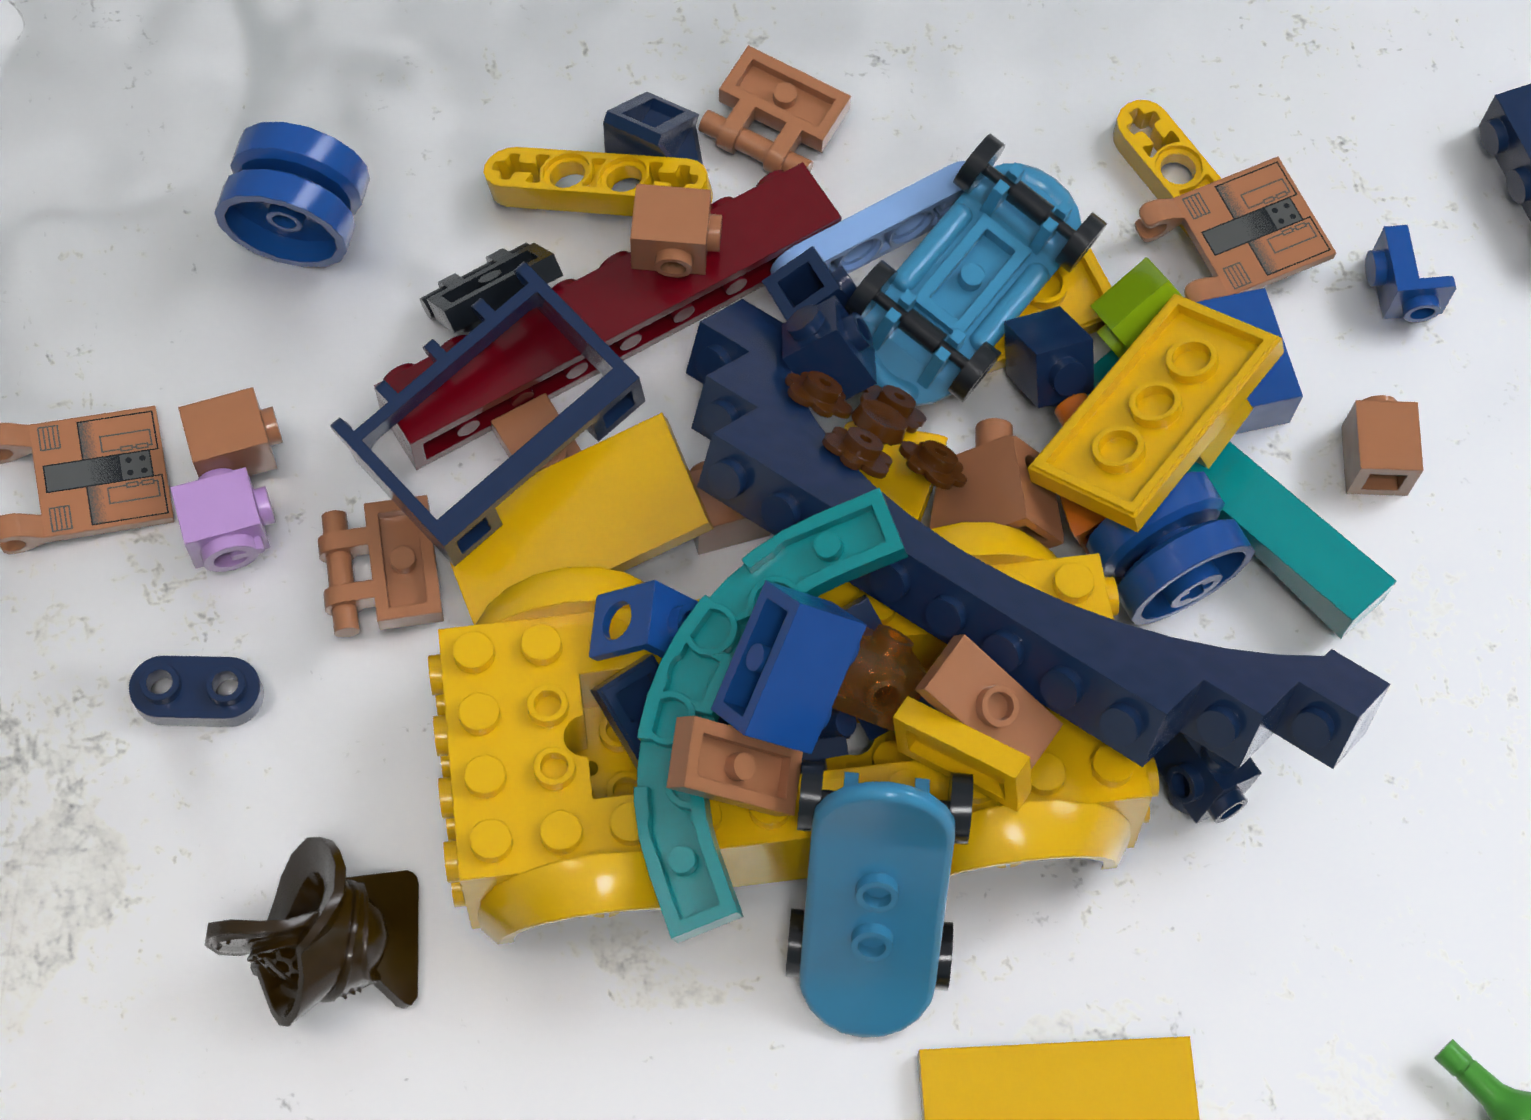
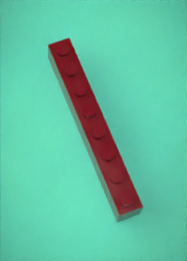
M802 162L787 171L776 170L767 174L757 183L756 187L735 198L730 196L723 197L711 204V214L722 215L721 243L719 252H708L705 275L689 274L685 277L675 278L664 276L657 271L631 269V252L620 251L608 257L595 271L577 280L572 278L563 280L553 286L552 289L624 361L764 287L762 280L771 275L772 264L781 254L794 245L841 221L842 217ZM536 307L507 329L393 426L391 430L417 471L492 431L491 420L544 393L551 400L600 374V372ZM466 335L453 337L441 347L448 352ZM427 357L416 364H402L392 369L383 380L399 393L434 362ZM376 393L379 408H382L385 403Z

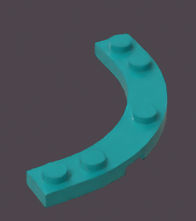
M880 488L792 525L749 552L741 559L744 564L732 573L710 597L704 595L678 629L659 664L647 694L637 738L641 741L637 767V787H634V806L638 836L647 870L670 937L678 944L744 916L719 848L713 827L709 799L666 788L677 717L698 716L718 722L720 716L713 712L711 707L765 580L818 597L846 582L908 557Z

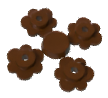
M805 371L800 375L795 373L787 374L785 378V383L789 386L787 393L796 403L812 408L815 413L825 418H831L832 415L842 419L852 417L857 427H850L848 430L842 427H834L832 432L826 433L822 440L824 447L831 453L839 456L840 461L848 468L853 470L861 469L874 478L883 479L889 472L893 462L892 458L882 451L884 445L901 444L899 452L907 459V467L916 474L924 475L927 481L934 486L949 490L952 486L962 488L966 484L967 478L961 473L963 465L958 461L957 455L950 448L933 440L920 442L919 445L911 441H903L905 432L916 433L917 429L923 427L927 420L926 416L919 409L915 408L916 401L904 390L892 385H885L883 388L873 385L863 391L859 399L860 404L853 411L850 404L845 401L846 395L842 392L841 385L829 375L819 371Z

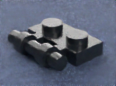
M526 242L511 251H507L504 248L486 256V264L463 276L454 273L438 281L439 288L421 297L420 302L431 320L436 318L438 322L453 333L460 330L463 333H467L482 323L471 309V306L476 301L482 298L496 311L524 287L514 273V269L521 263H527L547 284L562 277L563 273L554 253L536 243L529 245Z

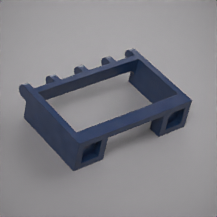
M525 262L514 269L515 275L524 287L496 311L482 298L476 301L471 306V309L482 323L448 352L434 339H431L422 348L434 363L402 391L397 393L385 380L379 383L374 390L384 401L385 405L356 430L353 431L352 427L340 417L330 425L334 433L349 448L356 462L454 567L503 525L496 507L581 433L587 430L599 442L645 402L640 377ZM537 307L603 377L439 519H436L371 449L387 431L526 313Z

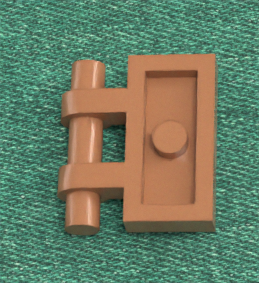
M748 45L719 88V102L733 108L728 118L707 110L700 121L698 130L716 139L717 147L731 154L740 151L762 162L763 170L768 173L776 170L787 171L802 162L811 172L813 161L795 153V151L803 143L822 153L850 110L851 96ZM754 120L780 132L774 142L749 130Z
M427 495L415 496L430 512ZM393 500L364 503L366 527L348 529L347 514L344 511L332 510L322 514L323 535L318 538L319 559L327 565L329 588L323 592L325 612L332 615L335 636L345 638L359 634L358 612L372 607H376L377 622L380 630L444 621L435 546ZM369 554L372 580L354 582L352 560L357 556Z

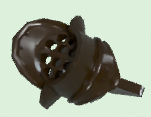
M309 837L291 854L281 875L268 919L265 921L230 919L208 923L204 945L218 955L243 956L249 954L247 962L251 963L250 969L253 975L258 977L270 1012L280 1026L289 1027L319 1002H334L338 997H343L346 1000L347 994L355 995L356 991L361 993L362 988L372 984L395 1006L405 1009L411 1006L418 997V879L413 872L408 870L346 877V866L336 844L332 840L323 837Z

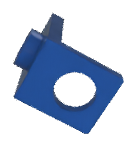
M656 580L598 595L595 604L589 657L600 661L646 650L663 658L678 629L698 601ZM629 605L631 608L630 624L623 635L612 640L609 634L611 620L621 607Z

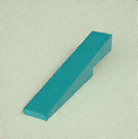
M1112 350L1094 364V388L1119 360V357ZM1230 441L1209 469L1195 462L1187 471V473L1202 471L1206 473L1225 503L1217 520L1235 519L1254 548V555L1340 639L1383 602L1397 582V580Z

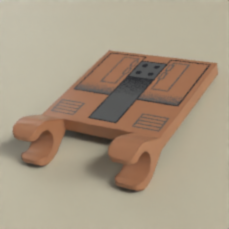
M1278 156L1175 198L1156 199L1147 202L1139 209L1141 219L1135 222V229L1140 238L1145 242L1159 239L1183 224L1213 276L1194 280L1185 287V298L1194 302L1257 290L1334 259L1336 255L1335 249Z
M156 406L30 425L0 423V464L9 463L31 453L33 454L41 515L12 513L0 516V547L4 553L9 555L18 554L45 543L175 522Z

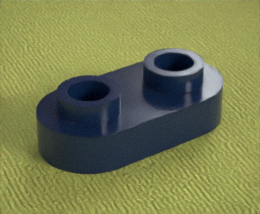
M156 656L140 664L133 672L129 682V695L138 713L148 722L163 726H239L250 721L259 712L264 699L263 685L256 670L248 662L235 657ZM163 678L172 680V686L167 692L163 694L151 692V688L157 680ZM235 680L238 682V687L232 694L222 696L216 693L218 686L223 681Z

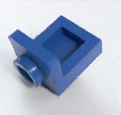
M1408 225L1384 226L1373 249L1366 254V279L1370 287H1376L1383 319L1404 318L1409 322H1422L1432 319L1444 312L1457 289L1454 276L1419 277Z

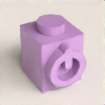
M246 467L236 470L229 468L210 470L202 474L196 481L170 487L184 544L195 568L205 567L207 570L214 572L236 570L250 564L258 557V554L270 548L264 526L276 523L266 486L253 488Z

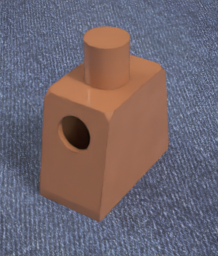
M989 418L977 423L975 427V448L957 454L958 461L963 465L961 473L966 476L967 482L962 488L952 486L951 489L945 490L936 487L929 528L932 529L960 522H994L1018 528L1041 542L1048 549L1064 544V534L1056 493L1032 483L1030 480L1028 467L1040 453L1017 436H1013V425L1007 420Z

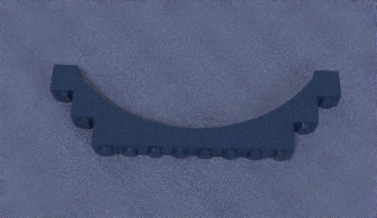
M741 299L700 321L686 369V374L704 384L691 428L711 440L697 487L775 536L792 525L875 490L877 487L859 470L848 468L840 461L839 456L831 453L824 447L822 440L826 433L817 423L810 409L796 403L789 397L787 393L789 386L785 383V378L788 373L792 372L782 359L783 323ZM883 492L882 494L908 557L849 581L855 587L946 644L950 642L953 636L965 634L1037 701L1141 767L1149 762L1169 741L1181 732L1238 768L1274 733L1331 769H1334L1366 734L1391 685L1333 649L1325 656L1280 655L1222 648L1174 638L1121 623L1069 604L1024 584L959 549L909 515Z

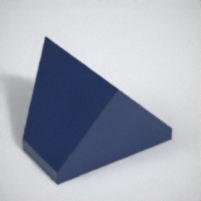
M645 92L607 110L603 121L605 153L688 158L703 164L696 129L699 114L652 93Z

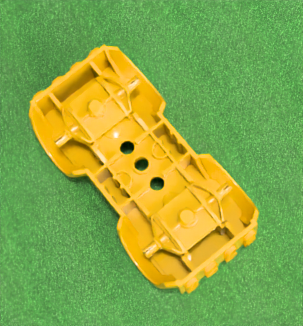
M960 522L931 529L971 556L1055 598L1113 620V616H1117L1119 613L1117 584L1113 576H1104L1099 553L1057 558L1051 550L1022 530L994 522ZM565 567L532 575L509 586L490 602L476 625L438 629L440 654L428 656L432 695H435L438 715L433 716L436 752L437 756L441 758L443 778H438L441 814L442 818L446 819L448 841L443 842L447 881L451 883L454 907L466 906L472 929L481 928L498 945L514 943V938L517 934L545 924L587 916L604 918V914L608 913L609 917H612L620 912L661 910L638 836L634 806V787H637V769L590 691L644 655L653 654L649 651L641 650L600 661L589 657L597 596L645 583L626 572L601 567ZM849 582L818 596L842 608L859 597L866 595L911 676H914L919 671L927 673L947 646L940 639ZM629 605L621 607L611 620L609 634L612 640L623 635L630 624L631 608ZM653 654L658 664H660L662 658ZM840 689V699L845 700L849 707V710L853 712L851 706L849 705L847 699L845 698L843 692ZM1044 706L1063 725L1031 769L1032 791L1019 811L1016 812L973 790L968 845L954 844L950 876L989 867L1006 868L1008 864H1010V867H1015L1023 862L1051 859H1094L1103 862L1101 870L1117 868L1126 849L1134 848L1142 824L1149 822V805L1152 797H1158L1159 775L1154 757L1141 767ZM894 728L875 738L871 748L863 754H849L826 758L828 771L823 772L822 790L836 791L844 787L845 772L859 773L858 783L889 781L914 787L915 778L930 779V794L939 800H948L950 778L898 752ZM800 774L794 816L776 817L709 799L713 827L733 887L807 878L811 831L797 830L802 774Z

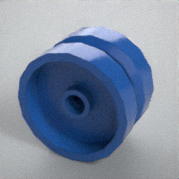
M260 122L245 128L239 138L230 164L233 174L228 176L223 185L214 211L218 226L233 241L253 253L276 262L299 267H327L339 263L347 253L355 228L353 216L362 206L370 181L367 165L354 150L336 138L307 126L287 122Z
M1204 471L1186 473L1138 533L1106 518L1088 538L1086 547L1090 554H1100L1104 575L1106 577H1122L1117 588L1119 601L1131 621L1136 625L1151 624L1168 618L1201 601L1234 578L1251 561L1255 553L1254 548L1235 519L1217 520L1225 503Z

